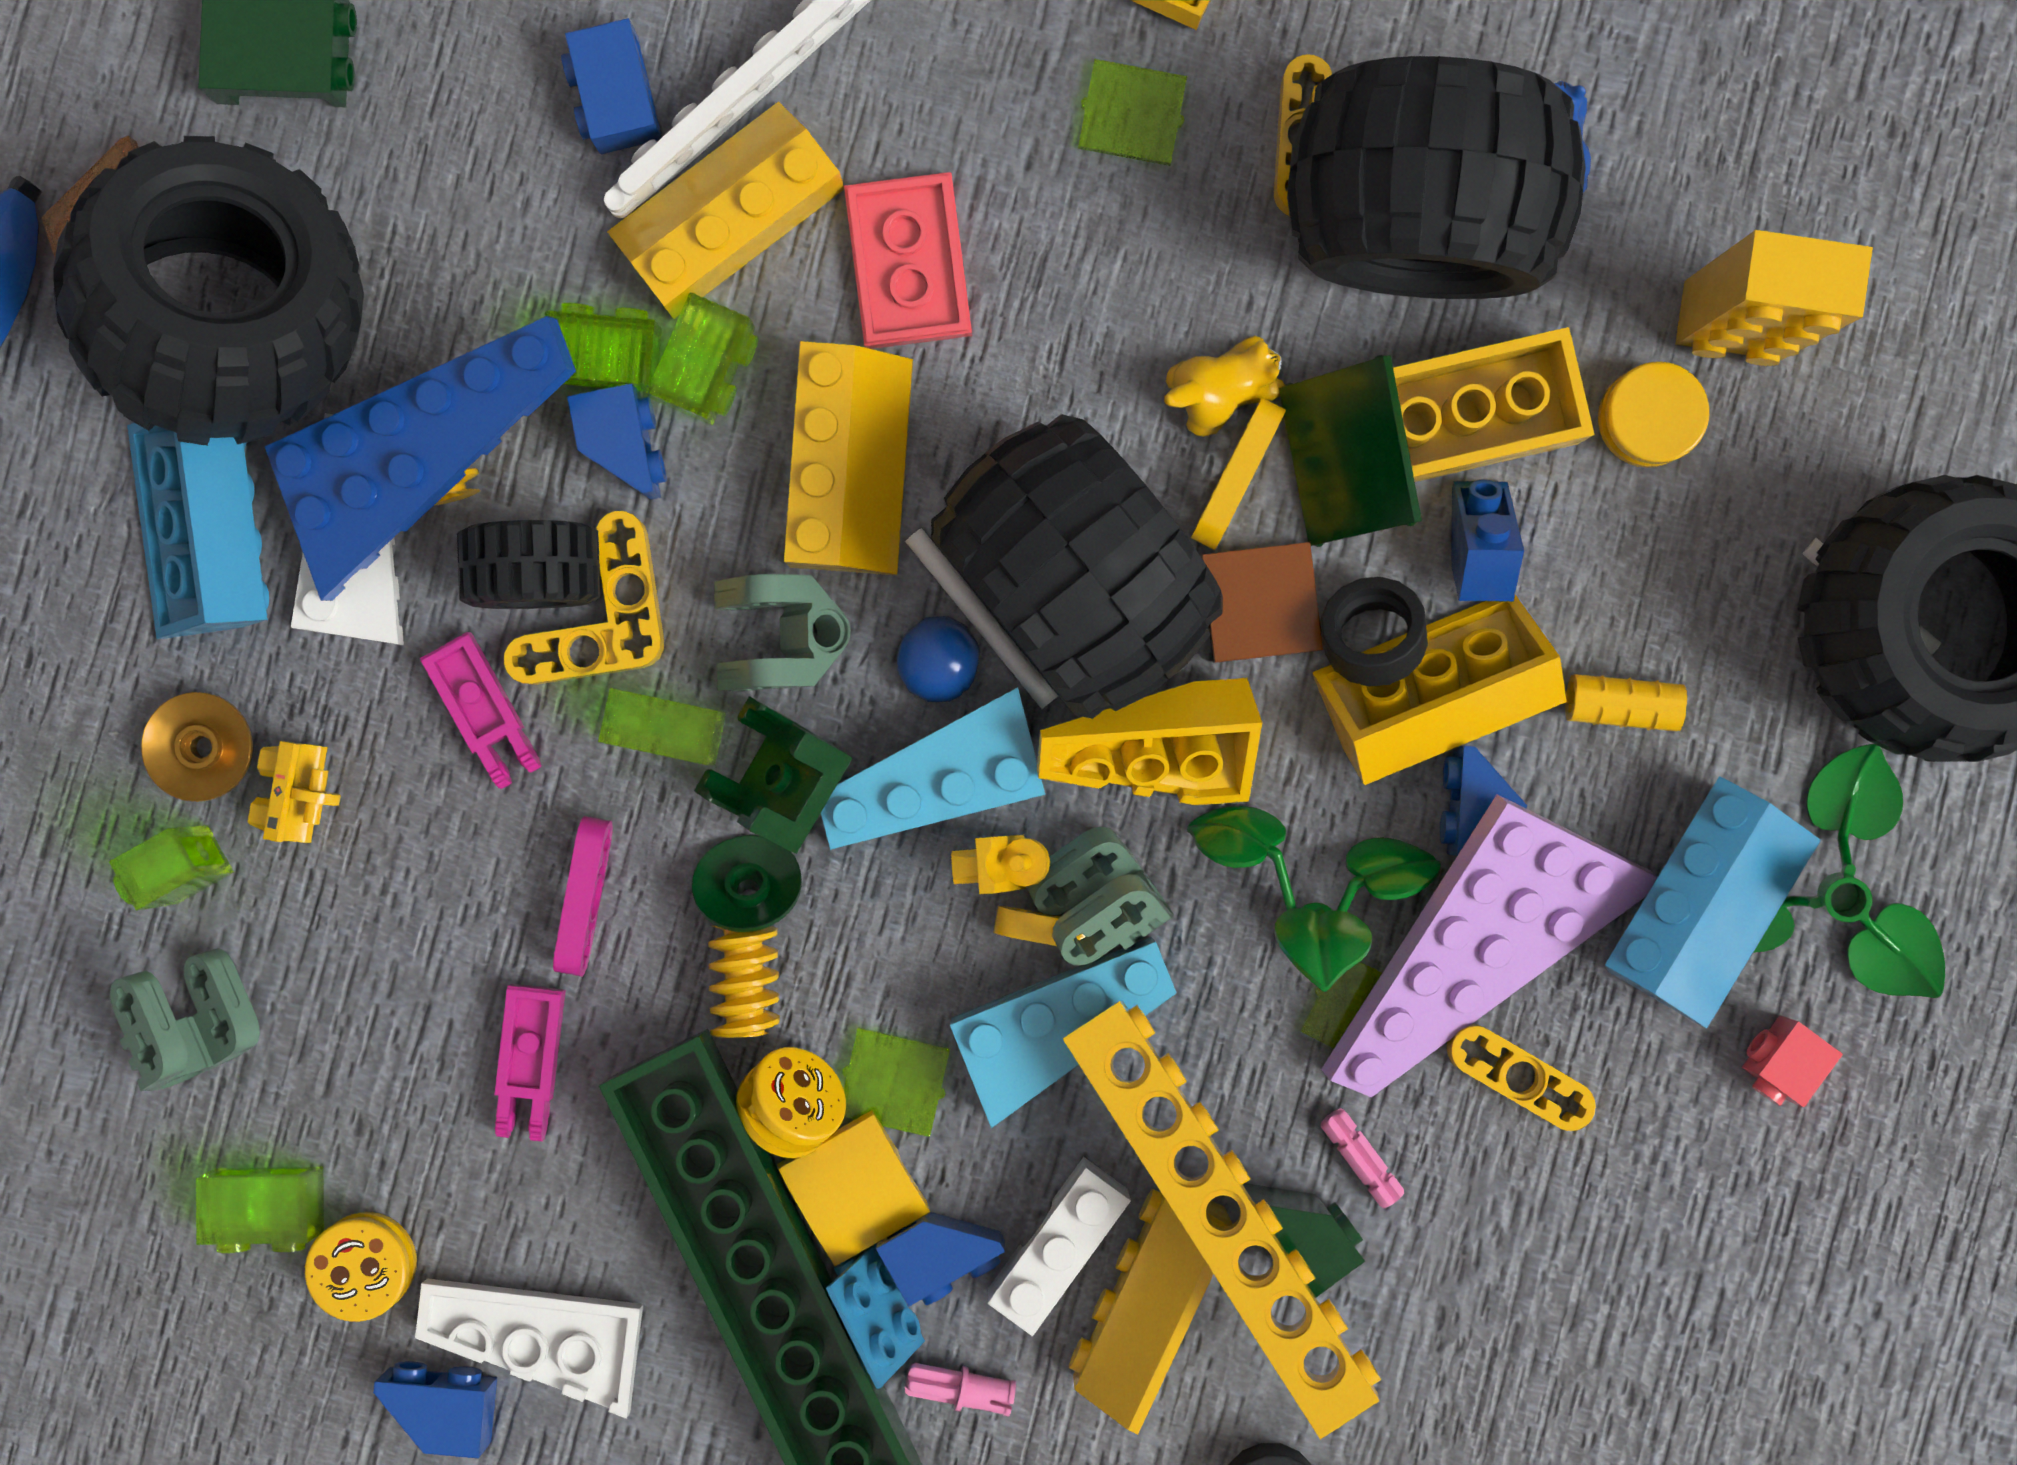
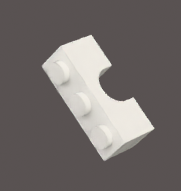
M1083 1157L1053 1198L1051 1209L1036 1233L1024 1247L1018 1246L989 1286L988 1304L1033 1336L1131 1202L1128 1189Z

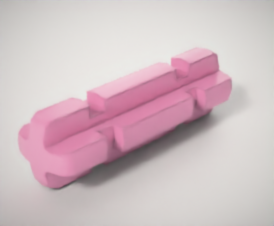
M1342 1108L1331 1112L1322 1120L1321 1128L1333 1144H1339L1337 1147L1338 1151L1364 1185L1369 1184L1367 1190L1382 1208L1391 1206L1403 1196V1187L1391 1172H1386L1388 1167L1363 1133L1355 1131L1357 1125L1348 1113Z

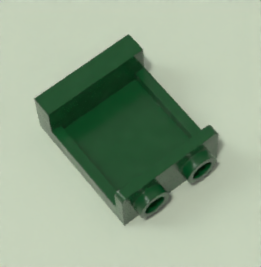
M202 0L198 88L216 104L239 105V96L325 99L333 107L345 108L347 91H352L355 84L354 64L352 59L348 57L349 37H355L357 31V15L354 5L349 0Z

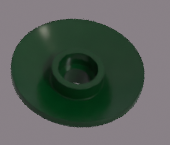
M756 835L738 836L717 844L701 858L692 877L693 898L700 913L712 924L735 932L757 931L779 922L795 906L802 887L800 867L792 852ZM748 889L757 891L751 895H741L742 892Z

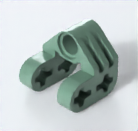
M757 574L714 582L716 610H756L784 607V613L779 620L780 651L785 655V658L748 659L716 663L717 691H756L815 686L849 642L851 630L848 619L812 575ZM813 624H815L818 632L817 641L813 637Z
M1106 827L1091 828L1049 857L1050 867L1046 877L1038 884L1026 887L1035 906L1043 914L1053 916L1066 912L1056 921L1052 937L1064 960L1072 965L1089 964L1119 944L1126 950L1174 917L1168 904L1130 850L1114 831ZM1099 852L1102 855H1104L1102 858L1098 860H1095V858H1093V856ZM1053 884H1056V886L1059 887L1054 891H1051L1048 888ZM1080 934H1083L1085 936L1081 940H1078L1076 938V936Z
M219 948L190 956L185 961L184 979L197 1009V1013L190 1017L175 1020L164 991L157 978L151 972L141 971L115 979L111 984L110 1000L112 1008L124 1034V1037L120 1039L123 1050H130L133 1057L128 1062L132 1071L140 1072L142 1078L137 1080L141 1091L162 1090L179 1084L240 1056L257 1044L260 1036L257 1016L236 967L224 950Z

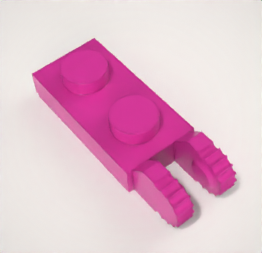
M471 632L464 633L420 658L472 754L478 755L492 781L500 790L510 785L512 779L510 778L507 766L492 745L507 737L516 753L517 759L528 772L531 773L542 766L530 740L521 730L524 728L523 723Z
M518 984L507 986L494 1094L498 1095L495 1134L497 1137L509 1138L516 1122V1098L532 1099L531 1116L528 1124L529 1138L531 1141L543 1142L545 1140L550 1100L554 1096L566 990Z

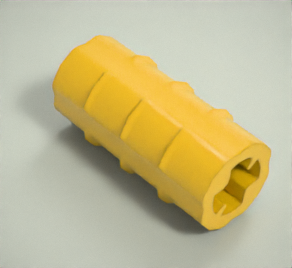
M1574 674L1571 675L1567 686L1565 715L1567 721L1592 723L1593 725L1605 724L1619 726L1620 728L1636 727L1646 728L1647 730L1680 731L1686 717L1687 690L1683 684L1662 683L1658 680L1641 681L1632 680L1631 677L1621 679L1605 677L1604 675Z

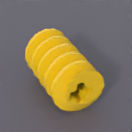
M710 925L724 931L723 936L708 942L709 948L724 952V958L709 963V969L725 974V980L709 986L710 992L725 996V1002L710 1007V1013L726 1018V1024L711 1029L710 1035L734 1038L769 1034L765 1030L779 1024L780 1015L764 1008L779 1001V993L763 986L778 980L779 972L763 966V963L777 958L778 949L762 944V942L777 936L778 928L772 925L752 932H735L716 925Z

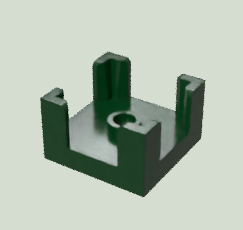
M749 696L737 719L742 724L766 736L764 742L740 783L712 769H707L694 791L707 801L739 816L737 823L747 830L797 854L853 757L796 721Z

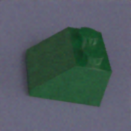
M1247 1183L1243 1184L1253 1202L1257 1204L1264 1199L1279 1220L1283 1229L1277 1232L1275 1236L1287 1254L1297 1249L1316 1279L1307 1285L1315 1297H1318L1365 1262L1355 1248L1363 1239L1336 1202L1325 1207L1316 1194Z

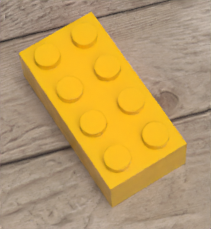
M1754 230L1684 281L1675 345L1692 347V354L1700 357L1722 358L1726 356V352L1746 355L1745 361L1750 364L1760 366L1779 365L1780 360L1798 355L1800 350L1810 345L1818 344L1819 340L1828 335L1839 333L1840 329L1863 317L1873 247Z
M1569 327L1393 367L1415 482L1577 445L1595 435Z

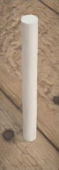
M921 528L905 541L906 544L1039 707L1043 709L1056 699L1058 695L1014 643L925 531Z

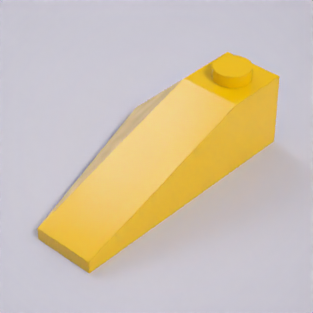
M1248 678L1193 681L1146 696L1117 711L1111 708L1105 709L1093 719L1080 717L1040 730L1038 749V778L1098 789L1108 783L1129 786L1132 788L1133 795L1150 797L1153 791L1170 793L1178 796L1179 803L1191 805L1248 802L1262 728V720Z

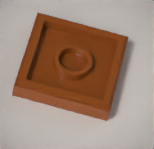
M1310 542L1201 555V558L1216 579L1223 595V614L1209 624L1213 663L1323 650Z

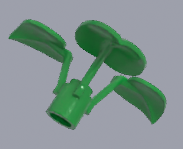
M1866 744L1849 749L1824 765L1813 778L1806 797V808L1811 822L1823 830H1839L1837 842L1842 870L1824 878L1818 887L1816 896H1787L1753 953L1773 950L1784 944L1792 936L1795 924L1787 907L1806 906L1813 909L1822 907L1828 914L1839 921L1847 923L1860 921L1866 927V929L1853 935L1847 949L1849 968L1861 984L1877 993L1886 995L1939 998L1943 993L1945 984V958L1941 941L1933 924L1921 911L1902 903H1891L1885 906L1877 914L1875 920H1873L1869 916V911L1872 907L1871 891L1865 883L1854 877L1856 867L1852 863L1848 842L1849 833L1862 840H1873L1887 834L1900 820L1903 811V793L1896 775L1887 763L1879 746Z
M1229 806L1209 811L1194 819L1187 827V832L1192 835L1197 848L1206 857L1223 866L1232 868L1251 867L1263 862L1266 856L1273 861L1287 910L1278 917L1275 923L1274 934L1276 941L1292 964L1323 992H1327L1346 971L1362 961L1371 948L1372 933L1369 927L1361 919L1347 912L1357 890L1365 886L1371 895L1382 900L1407 898L1428 887L1438 877L1441 868L1440 861H1437L1433 855L1412 844L1384 837L1366 839L1351 847L1346 855V868L1356 877L1349 881L1337 910L1333 911L1329 906L1322 903H1309L1302 908H1297L1282 852L1275 847L1285 840L1286 828L1272 814L1254 807Z

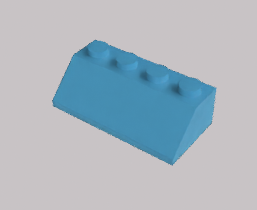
M134 422L127 425L156 639L243 628L268 620L266 610L269 606V591L265 582L262 581L259 556L262 550V539L260 532L254 524L252 510L254 483L251 476L247 473L244 452L246 443L237 445L233 437L210 438L208 446L179 442L177 433L156 425L150 431Z
M1719 776L1607 960L1605 967L1608 972L1707 1029L1821 840L1768 801Z

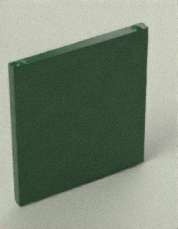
M1378 355L1372 360L1294 384L1287 383L1284 387L1279 388L1282 408L1286 409L1284 414L1307 539L1311 546L1321 547L1328 542L1403 525L1414 526L1417 522L1422 521L1391 355Z

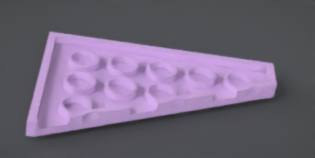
M1497 794L1321 1070L1330 1081L1373 1097L1451 1040L1461 1029L1470 1026L1646 897L1658 876L1652 871Z

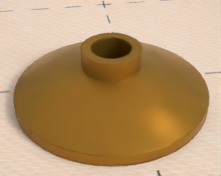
M191 692L167 700L154 711L143 732L141 752L147 773L161 790L177 799L200 802L221 797L239 784L249 768L253 752V742L247 721L233 704L213 694ZM203 737L208 738L212 744V750L206 757L200 756L197 751V743Z

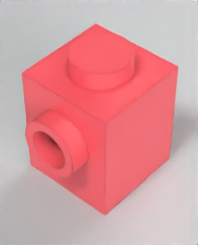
M1779 1016L1769 1030L1761 1031L1752 1040L1747 1049V1056L1749 1058L1741 1068L1757 1079L1752 1087L1771 1102L1781 1106L1784 1100H1787L1804 1108L1843 1054L1799 1021Z

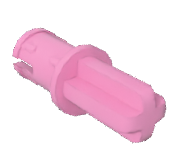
M913 1363L907 1370L905 1380V1393L908 1396L954 1404V1411L960 1412L962 1407L1003 1414V1416L1007 1417L1011 1414L1012 1406L1010 1404L1014 1403L1016 1391L1015 1380H1003L969 1373V1368L962 1366L960 1371Z

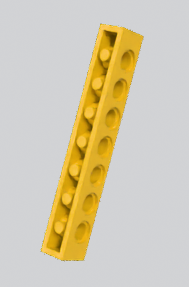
M1119 1001L1064 1037L1063 1041L1321 1440L1380 1401L1373 1385L1379 1382L1381 1378L1364 1351L1360 1349L1352 1354L1340 1334L1348 1330V1327L1330 1299L1321 1304L1307 1285L1316 1278L1299 1251L1295 1249L1287 1254L1275 1236L1283 1227L1267 1202L1263 1199L1255 1204L1243 1184L1251 1178L1233 1150L1224 1155L1221 1153L1211 1137L1219 1129L1204 1105L1199 1101L1191 1106L1179 1087L1186 1083L1187 1080L1172 1056L1167 1053L1160 1058L1148 1038L1156 1032L1140 1007L1135 1005L1128 1010L1125 1003ZM1132 1048L1142 1055L1145 1068L1138 1080L1126 1081L1116 1074L1113 1061L1121 1049ZM1154 1097H1164L1170 1100L1176 1109L1175 1123L1166 1129L1152 1127L1144 1115L1145 1105L1148 1100ZM1186 1146H1195L1203 1150L1208 1158V1169L1206 1172L1194 1178L1183 1175L1178 1170L1175 1161L1176 1154L1180 1149ZM1222 1195L1233 1198L1241 1210L1239 1219L1230 1226H1219L1213 1223L1207 1213V1205L1213 1198ZM1257 1245L1264 1247L1271 1254L1273 1263L1266 1273L1254 1276L1246 1273L1241 1268L1239 1256L1249 1246ZM1283 1296H1293L1299 1299L1305 1307L1303 1318L1293 1325L1279 1323L1271 1313L1274 1302ZM1326 1347L1332 1350L1338 1358L1336 1367L1326 1375L1311 1373L1304 1365L1305 1356L1311 1349Z

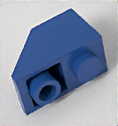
M632 383L567 396L577 450L650 500L661 498L659 483L667 482V476L661 451H652L648 430L656 429V419L650 397L642 398L641 392Z
M1484 479L1477 481H1453L1451 567L1458 600L1514 601L1524 547L1508 482H1494Z
M1456 747L1453 749V757L1447 756L1445 758L1443 786L1444 789H1451L1449 811H1443L1441 815L1440 841L1442 844H1447V854L1458 856L1497 794L1526 809L1527 805L1476 747Z
M930 1212L879 1241L876 1250L909 1307L920 1300L923 1301L924 1305H930L940 1300L953 1290L951 1282L967 1273H970L972 1278H977L995 1268L1001 1262L998 1256L1005 1252V1239L998 1230Z
M405 1361L395 1363L393 1367H389L374 1382L373 1393L423 1454L479 1459L492 1441L497 1377L481 1376L482 1370L475 1367L459 1366L450 1368L448 1372L427 1371V1365L424 1363Z

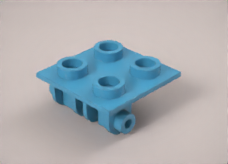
M875 1244L856 1261L850 1258L835 1266L834 1270L838 1277L826 1287V1290L876 1389H879L925 1340L921 1334L917 1316L908 1308L902 1294L876 1250L877 1244Z

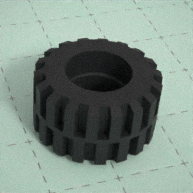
M513 520L474 524L457 533L459 600L472 607L490 609H543L582 606L601 598L598 530L583 523L570 521Z

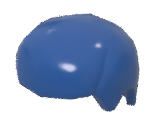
M949 616L926 617L910 628L901 641L897 654L898 674L908 691L927 702H950L961 696L974 682L980 656L978 642L965 624Z

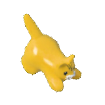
M1254 335L1244 339L1217 358L1194 356L1172 366L1167 373L1166 383L1171 390L1164 396V403L1174 408L1185 407L1188 413L1186 426L1196 436L1205 437L1217 434L1238 407L1259 403L1261 398L1271 402L1280 397L1279 388L1285 386L1283 380L1277 378L1281 369V356L1268 348V345L1262 338Z

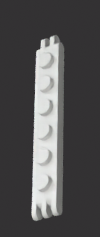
M803 0L794 10V19L779 33L776 30H772L765 34L752 50L754 55L739 69L733 66L724 71L712 86L713 92L699 105L691 103L684 107L673 119V128L658 142L655 139L649 140L634 153L631 159L633 164L620 175L618 182L604 196V203L612 215L617 218H624L656 195L871 0Z

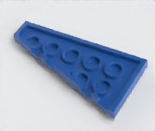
M549 316L541 318L265 446L321 601H333L345 589L344 584L360 569H367L381 556L378 552L400 531L406 532L466 476L464 471L482 454L488 455L502 442L500 437L522 416L531 415L576 372L556 318Z

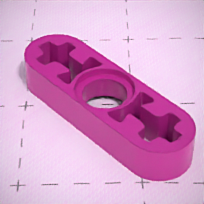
M583 816L580 821L555 946L554 972L582 977L587 969L612 841L613 823L610 820Z

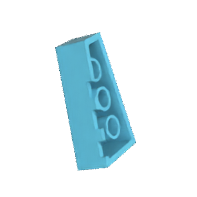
M1018 687L837 784L821 812L830 850L1045 795L1042 779L1038 778L1037 760Z
M1152 937L1137 942L1126 950L1122 948L1089 964L1080 965L951 1018V1030L991 1128L1079 1065L1063 1041L1064 1037L1119 1001H1123L1128 1010L1138 1005L1146 1016L1177 993L1158 945Z

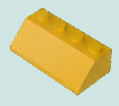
M778 101L608 230L607 233L671 317L675 319L844 190V185L839 170L809 131Z
M800 341L784 562L790 568L898 575L913 359L857 345Z
M1516 595L1514 596V601H1484L1426 625L1428 646L1422 662L1409 676L1390 685L1368 687L1349 682L1334 671L1332 665L1313 672L1314 680L1342 748L1364 785L1567 702L1560 656ZM1407 633L1361 653L1377 654L1389 651L1397 647L1406 638Z
M1155 1189L1150 1190L1141 1208L1139 1219L1145 1221L1137 1240L1134 1241L1128 1238L1120 1252L1115 1268L1122 1272L1113 1291L1104 1288L1096 1303L1092 1319L1097 1320L1098 1323L1090 1340L1083 1337L1079 1340L1068 1367L1075 1371L1073 1374L1075 1391L1124 1428L1137 1435L1213 1277V1272L1161 1191ZM1212 1200L1208 1203L1207 1213L1213 1223L1219 1226H1230L1233 1224L1224 1206Z

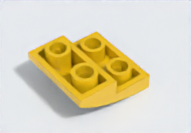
M873 1110L837 1129L812 1153L799 1158H787L777 1164L778 1170L795 1202L834 1266L841 1264L930 1213L925 1197L902 1163L898 1149Z

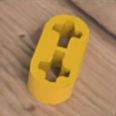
M998 906L993 933L1010 938L1057 946L1052 937V932L1056 921L1061 916L1046 915L1042 912L1015 907ZM1083 934L1076 936L1078 940L1085 937Z

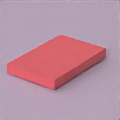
M947 172L845 185L844 190L864 347L876 349L972 336L952 173Z

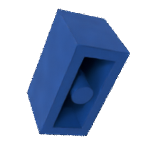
M627 18L565 33L570 53L562 54L561 60L570 88L578 86L582 105L574 107V114L582 139H591L600 155L643 145L652 139L659 141L662 138V132L639 38L630 19Z

